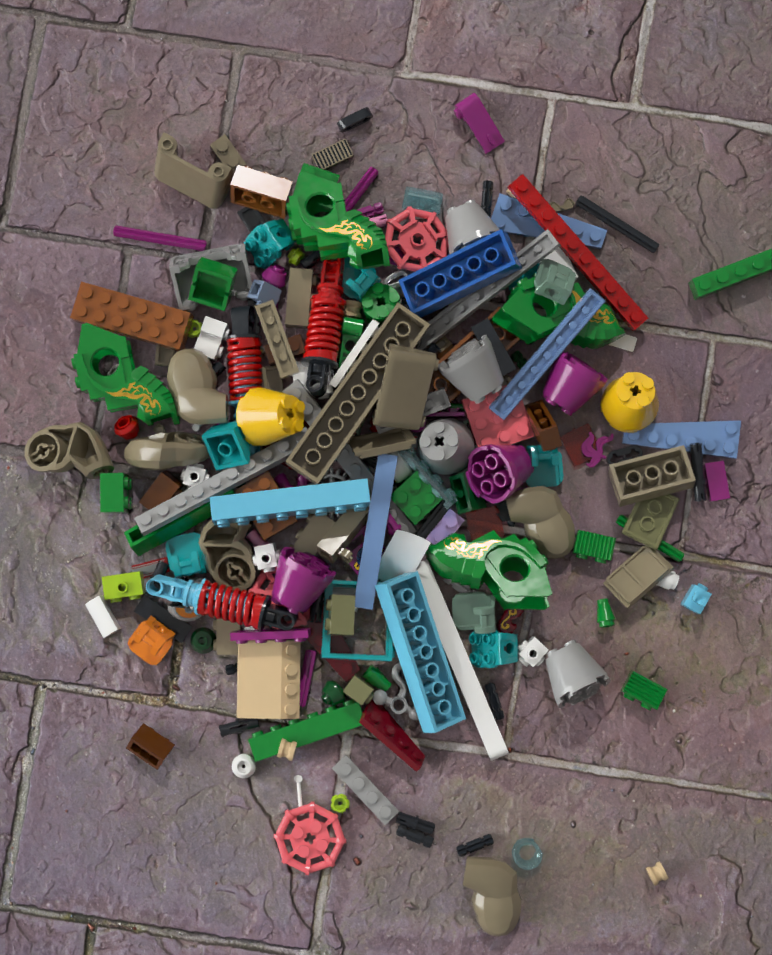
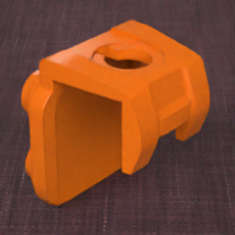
M151 615L147 620L139 624L129 638L128 646L133 653L148 664L157 665L172 647L173 638L176 633L169 630Z

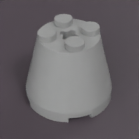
M469 200L463 205L454 206L447 210L448 215L445 218L449 255L500 230L475 200Z
M483 335L480 341L473 339L451 353V356L448 358L449 361L446 363L442 361L438 365L440 373L469 400L475 401L476 404L482 402L486 398L485 395L490 392L494 394L501 390V385L504 381L491 341L487 335Z
M450 417L438 418L430 422L422 430L418 439V454L421 461L428 469L442 475L456 474L464 470L468 466L469 455L475 450V441L471 430L463 422ZM439 438L443 439V446L438 441Z
M575 640L567 642L564 645L565 647L559 650L556 648L547 653L548 658L545 661L554 699L559 708L565 707L564 704L566 703L575 705L598 693L597 691L601 685L607 686L611 681L606 671Z

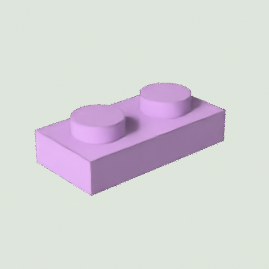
M449 509L426 539L435 545L448 537L449 534L456 532L465 520Z

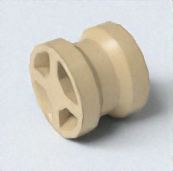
M346 300L347 305L345 306L343 317L361 319L360 309L363 308L362 303Z
M282 738L277 757H286L289 761H292L297 742H287L286 739Z
M660 861L655 866L646 868L654 886L658 885L661 880L666 881L669 879Z

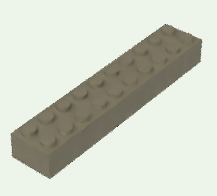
M397 303L289 455L286 465L315 485L320 484L378 402L386 360L388 358L389 344L415 349L428 331L430 324L400 303Z

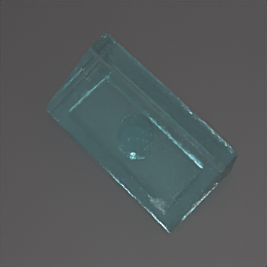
M406 186L402 208L406 209L412 206L414 209L432 213L436 212V215H439L443 193Z

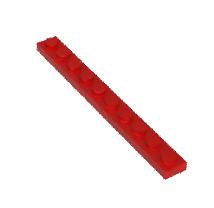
M524 174L520 175L507 187L545 231L547 229L550 230L561 245L559 248L632 331L636 330L648 319L647 315Z

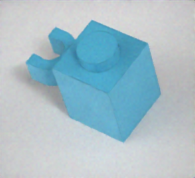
M700 583L698 585L691 584L680 605L696 614H701L712 594L707 592L709 588Z

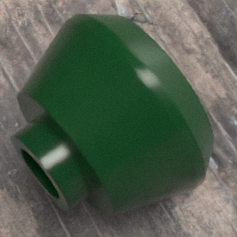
M201 627L192 633L190 643L196 652L206 654L213 650V640L217 638L211 629Z
M327 681L321 691V699L326 705L335 706L345 701L346 694L335 681Z

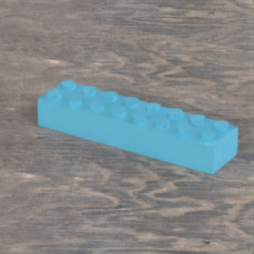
M368 479L210 497L212 521L214 525H218V528L230 527L231 523H238V526L248 525L249 521L256 520L257 523H267L269 519L277 518V521L288 520L290 516H296V519L307 518L308 514L325 516L327 512L335 511V514L347 513L346 510L354 509V512L365 511L370 505Z
M418 571L405 573L375 585L423 733H436L465 720L466 716Z

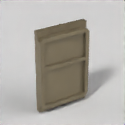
M394 428L381 434L373 432L354 436L348 444L354 455L363 459L410 449L412 444H416V440L409 429Z
M644 545L613 571L603 584L614 597L629 609L673 571L674 567L657 550Z

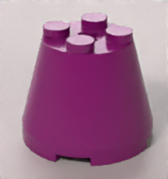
M563 351L551 366L542 396L551 405L556 406L558 404L563 412L571 416L604 387L608 378L602 373L596 372L594 368L578 357Z
M488 444L478 447L471 452L468 457L469 463L466 477L471 490L478 498L482 497L490 501V503H499L508 499L530 477L531 473L534 472V467H532L531 458L523 446Z
M284 547L279 555L271 601L288 607L287 610L297 615L299 612H306L331 584L336 572H331L328 563L308 552H294L295 549L293 547Z

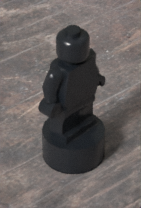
M506 500L492 503L499 511L496 513V516L502 522L507 521L509 527H514L515 522L510 520Z

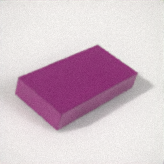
M724 461L705 463L704 469L710 501L729 499L730 494Z

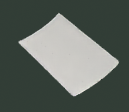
M396 530L381 557L377 580L387 581L405 573L415 572L431 542L412 533Z

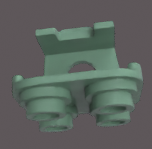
M543 259L538 266L534 279L536 288L534 293L564 305L572 293L576 273L569 267L553 260Z
M468 592L459 593L453 597V622L459 630H475L477 634L496 631L495 597L493 594Z

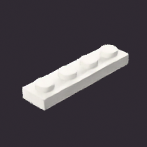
M374 319L371 321L330 381V385L335 388L338 384L340 385L348 369H351L357 361L356 357L367 347L369 338H373L379 330V322Z

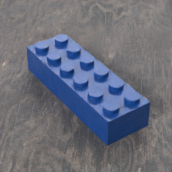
M500 229L398 281L410 311L422 318L522 269V266L509 235Z

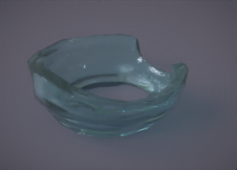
M519 839L512 848L513 860L522 869L531 870L536 868L542 861L543 853L534 839ZM532 844L536 849L534 856L530 860L522 859L519 855L520 848L524 845Z

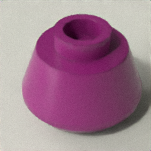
M278 264L269 266L262 273V280L278 289L286 285L284 267Z

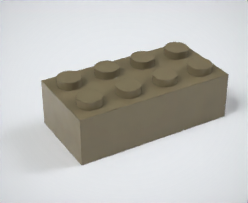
M684 445L610 464L608 470L619 507L694 488L696 481Z

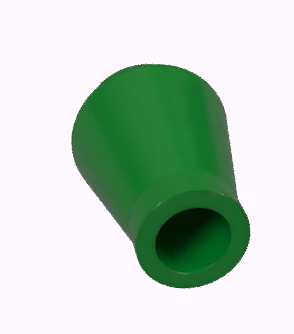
M597 600V623L599 628L614 626L616 619L609 600Z
M371 665L363 674L367 683L385 692L392 685L378 666Z

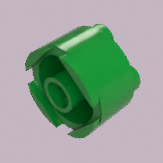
M375 283L362 297L363 313L369 324L374 319L380 323L378 325V328H380L396 304L400 303V296L392 286Z

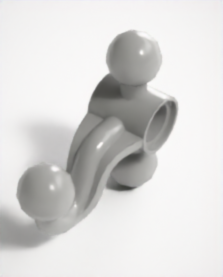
M399 662L394 665L391 672L393 680L400 687L398 696L390 698L384 690H377L374 692L373 701L377 705L387 704L392 713H408L410 719L416 721L419 719L414 705L409 706L405 699L408 687L399 675V671L402 670ZM396 700H400L403 704L399 711H396L393 707V703Z

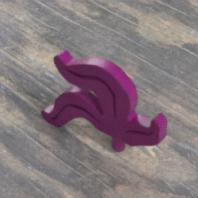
M592 432L588 433L589 437L581 446L583 455L592 458L590 463H586V466L592 468L600 462L601 458H607V456L602 455V446L613 440V433L609 437L603 436L596 440L597 451L591 446L594 442V435Z

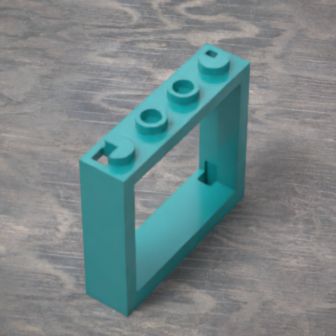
M333 580L324 590L325 603L323 608L321 659L391 662L392 658H395L396 649L393 646L387 622L385 655L330 653L331 635H327L328 630L324 628L325 619L328 618L329 612L326 611V599H329V596L333 594V588L356 589L357 581Z

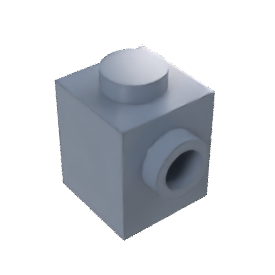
M254 279L247 297L256 301L255 305L273 300L276 306L282 290L265 281Z

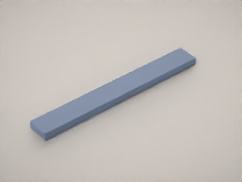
M589 288L492 402L489 409L505 420L606 301Z
M382 454L377 457L355 591V607L373 609L375 585H377L398 458L396 455Z

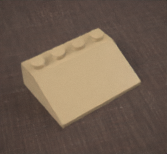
M248 640V643L238 644L237 718L299 719L301 642L287 640L286 642L278 643L275 640H267L266 643H255V640Z

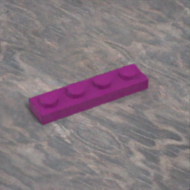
M291 628L290 630L264 629L262 632L258 630H235L230 633V641H236V644L248 643V640H255V643H266L267 639H275V642L278 643L286 642V639H294V642H303L311 636V628Z

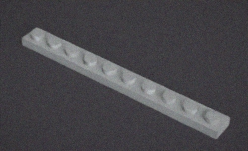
M547 229L516 253L522 269L453 302L428 322L430 324L428 331L415 349L423 351L428 349L433 343H436L561 245L550 230Z
M297 379L282 392L293 395L299 401L304 402V420L311 426L322 408L300 380ZM348 444L337 461L352 480L368 479L371 499L374 474L361 458L354 455ZM391 500L389 511L397 524L402 526L401 530L412 534L415 533L417 528Z
M304 427L301 432L288 436L250 456L248 464L227 468L135 517L134 519L141 533L145 536L210 501V497L220 496L286 461L308 430L307 427Z

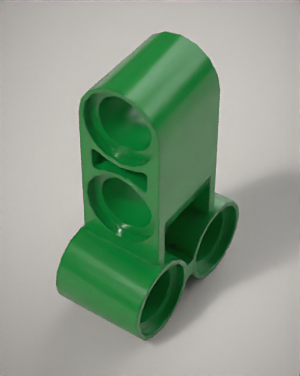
M344 318L339 368L351 352L346 349V342L349 340L355 343L358 342L363 334L365 319Z

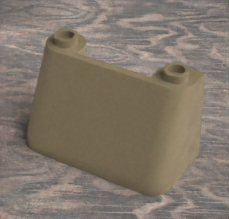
M163 132L157 147L154 168L156 178L160 182L209 208L215 209L220 207L231 189L230 184L234 176L232 168L218 162L212 164L208 172L190 164L177 156L178 145L175 138Z
M389 344L385 372L378 402L376 403L377 409H374L372 418L373 425L419 430L420 427H424L426 416H423L427 395L433 371H437L439 360L436 359V353Z

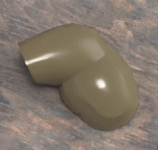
M194 348L176 352L171 358L168 367L167 382L168 388L174 397L177 415L192 424L228 423V395L216 390L217 378L209 358L202 351Z
M83 422L46 427L33 434L25 446L27 464L39 472H67L75 467L87 478L99 479L100 473H112L114 470V465L103 439L96 430Z
M183 431L158 433L130 441L124 451V459L128 464L146 470H167L175 466L194 465L210 457L202 435Z
M544 486L528 487L515 491L506 499L511 522L524 524L527 539L529 541L533 540L536 543L537 550L541 555H545L548 559H559L571 552L575 541L574 524L570 514L562 506L556 491Z
M211 519L203 527L198 543L205 556L207 570L219 586L225 584L226 589L228 586H232L233 589L240 588L242 591L246 590L253 583L256 576L253 552L249 543L244 539L246 533L253 525V521H249L248 525L238 526V523H231L230 527L218 528V525H214Z
M467 856L463 886L474 891L472 905L479 926L489 935L498 937L508 935L514 930L521 913V897L517 888V871L501 859Z

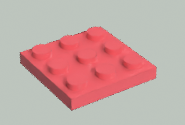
M507 385L502 386V389L494 394L490 392L485 395L486 398L478 404L468 398L461 400L477 448L488 444L511 445L535 437L523 400L518 403L505 420L489 409V406Z

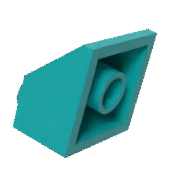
M237 421L212 426L202 435L216 470L245 465L250 462V444L245 440L241 427L237 426Z

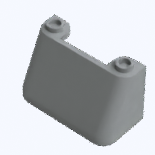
M234 244L175 256L170 259L169 268L180 310L190 312L195 310V307L199 304L188 300L193 283L195 267L201 257L238 268L231 296L236 295V298H240L242 301L250 299L247 296L253 283L245 244Z

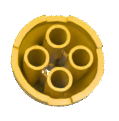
M628 372L613 380L605 388L601 397L600 407L604 417L610 423L609 425L621 432L635 433L646 428L654 421L659 408V400L651 378L639 372Z
M252 388L238 402L236 411L237 426L241 427L245 440L249 444L266 446L303 430L305 404L293 395L266 388Z

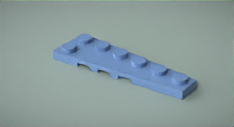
M499 194L491 217L499 229L504 230L507 234L512 233L535 238L545 232L518 199ZM558 213L586 247L601 249L607 233L606 229Z
M741 421L651 423L646 428L635 433L623 432L622 444L665 450L684 445L686 452L691 453L689 444L702 443L703 455L736 459Z

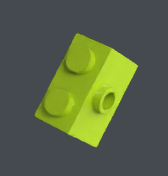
M143 571L102 577L104 599L110 600V603L122 602L123 597H129V600L141 599V595L145 594Z

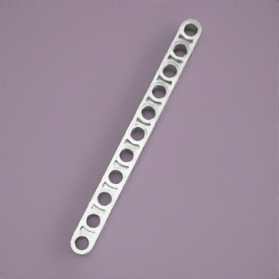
M428 560L420 561L415 571L419 573L441 643L489 758L493 761L509 754Z

